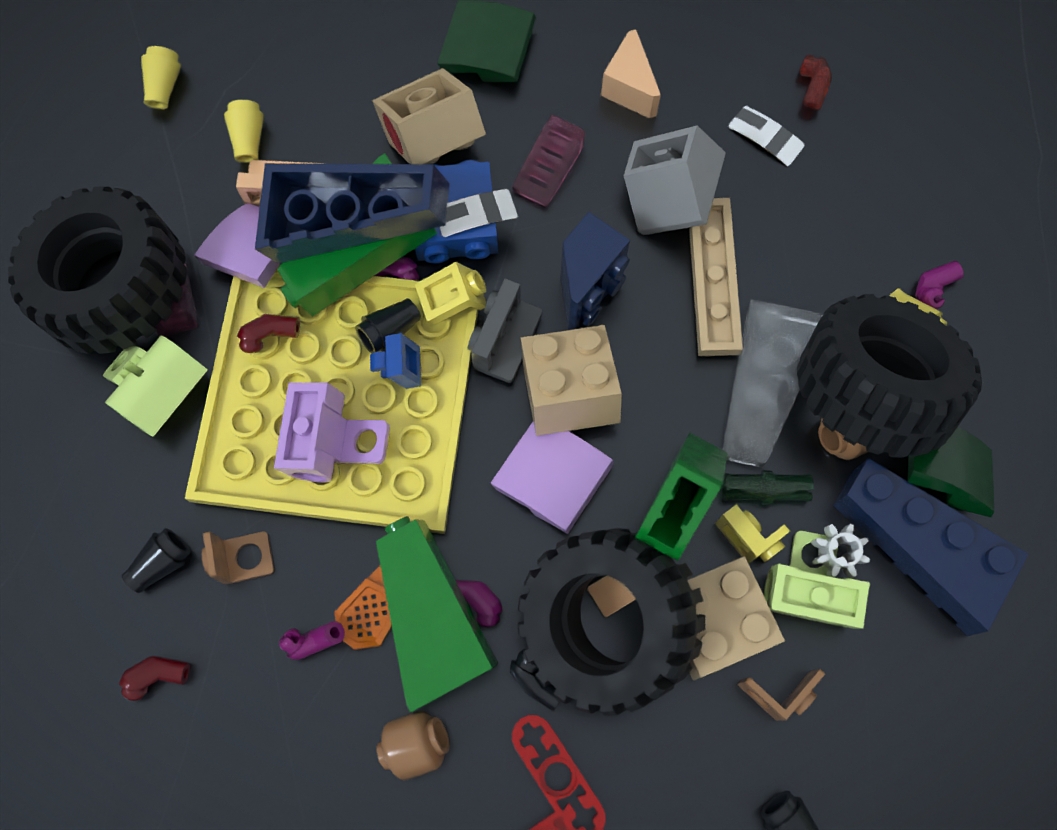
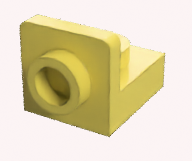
M458 262L414 284L427 322L435 325L468 307L482 310L487 303L484 296L486 285L482 276L476 270H472Z
M737 504L725 512L715 523L741 557H746L748 564L758 556L764 563L786 547L780 539L790 532L784 524L765 539L760 533L762 528L757 519L747 510L742 512Z

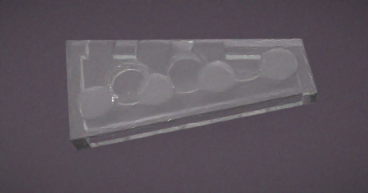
M751 299L746 315L742 338L743 350L739 355L723 450L728 453L727 460L762 468L766 465L800 390L797 378V365L815 327L823 316L822 313Z

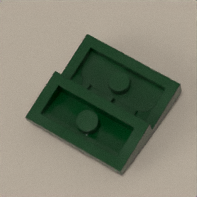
M458 0L437 64L441 69L443 68L449 73H478L483 82H517L536 16L533 12L510 5L487 1Z
M957 427L952 436L939 449L914 457L909 453L908 483L945 492L946 505L949 507L992 517L995 512L992 450L971 433Z

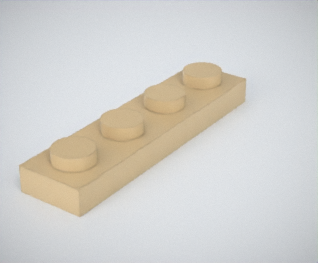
M713 198L707 224L689 227L698 356L740 355L743 345L730 198Z

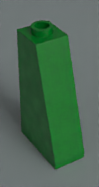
M385 153L373 162V164H392ZM435 228L283 262L277 269L285 282V285L280 287L281 291L294 308L301 306L311 316H314L436 235L437 231Z
M689 432L635 538L678 561L722 486L728 453Z
M406 516L385 527L387 535L378 539L376 545L406 705L411 713L494 668L498 662L425 520L415 519L411 521L409 516Z

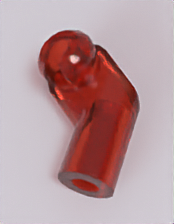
M807 55L799 71L802 76L811 77L803 104L813 109H821L832 81V72L825 58Z

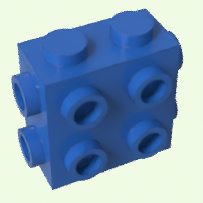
M467 160L457 165L438 166L436 164H426L434 165L450 183L448 203L492 191L489 162ZM496 222L468 229L448 237H443L440 227L435 228L437 231L436 235L415 248L417 260H425L429 263H441L449 258L464 256L470 259H483L490 254L498 253Z

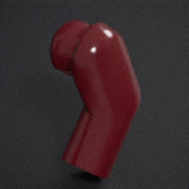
M263 314L240 327L237 337L240 338L239 348L245 353H258L263 348L262 339L270 335L297 338L300 332V318Z
M149 656L125 670L119 682L122 687V696L130 701H138L148 692L147 687L157 680L184 685L190 673V663L158 656Z

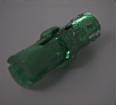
M762 470L761 474L724 473L723 482L726 483L722 484V497L724 501L761 500L762 504L772 505L774 500L811 502L813 499V493L808 492V490L814 491V482L811 474H774L772 470Z

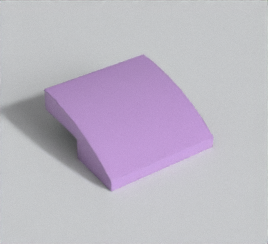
M246 203L228 215L209 234L194 255L206 266L263 288L266 287L279 266L278 263L255 250L260 207L250 203Z
M532 422L491 481V485L500 493L529 508L535 516L568 534L615 463L610 457L569 431L536 436L534 423Z

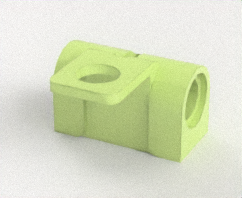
M161 335L147 352L135 345L124 349L108 367L103 377L117 384L118 387L105 403L139 429L154 437L208 369L175 343Z
M807 531L796 532L793 538L789 566L782 564L772 566L766 578L763 595L771 612L851 629H863L870 583L849 578L827 576L828 568L824 565L819 568L807 566L802 559L801 552L803 547L817 538L825 540L827 536ZM838 547L833 550L835 557H837Z

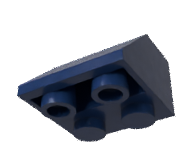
M590 212L585 215L564 240L562 247L560 278L568 330L579 329L583 324L589 327L594 322L602 309V306L599 305L607 294L613 297L624 284L626 276L623 273L630 262V259L627 257L630 240Z

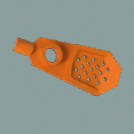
M381 566L366 578L335 611V621L339 622L345 630V636L342 641L354 650L382 646L392 628Z

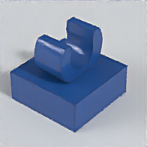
M402 333L385 336L386 351L370 354V371H381L382 378H389L405 389L420 387V346Z

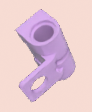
M288 383L274 469L300 480L329 482L332 480L334 462L381 464L386 457L390 426L384 420H347L343 418L342 412L345 395L329 383ZM365 431H374L377 436L375 447L368 453H360L356 447L358 437Z

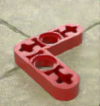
M528 715L521 718L515 724L512 731V742L554 809L552 813L528 830H586L583 825L576 828L572 825L571 821L576 818V813L569 802L563 809L557 803L558 799L570 796L579 784H581L585 791V794L576 796L585 809L593 806L597 812L592 817L594 826L590 830H603L606 823L604 809L550 724L544 718L537 715ZM528 723L533 728H537L540 725L544 728L545 734L540 739L547 751L552 744H555L559 750V754L546 758L537 769L531 762V759L539 757L537 751L532 745L524 748L520 743V739L524 736L522 727ZM555 762L566 764L571 771L570 784L563 790H553L545 782V771L550 764Z

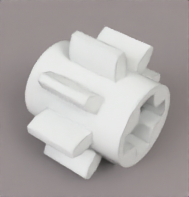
M831 524L824 527L827 539L817 538L811 542L814 547L819 548V557L815 558L812 563H822L828 568L827 576L836 577L840 569L843 570L847 578L855 577L857 572L854 565L856 563L865 564L870 561L867 556L863 555V545L869 540L868 538L859 539L853 535L854 526L852 524L845 526L839 534L836 527ZM844 545L847 553L842 555V557L836 558L833 550L838 546Z

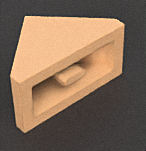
M628 31L603 73L601 96L647 118L657 116L661 94L637 31Z

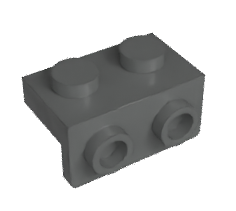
M505 278L499 292L492 290L484 310V313L488 314L482 328L475 327L468 343V350L471 351L473 369L511 383L523 360L521 337L534 335L542 317V309L521 301L520 284Z

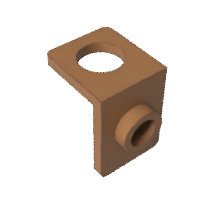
M212 532L203 533L205 548L202 549V562L206 573L211 578L227 585L274 573L270 540L266 532H258L227 540L221 539ZM246 545H256L262 553L260 563L253 569H243L237 561L239 551Z
M821 669L811 670L781 705L750 677L742 679L738 686L776 721L787 720L794 711L798 715L802 714L811 705L817 696L812 690L826 673Z

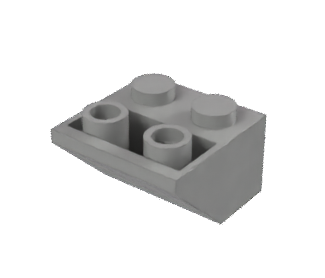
M698 126L634 141L625 169L624 179L637 229L642 235L707 224L726 152Z

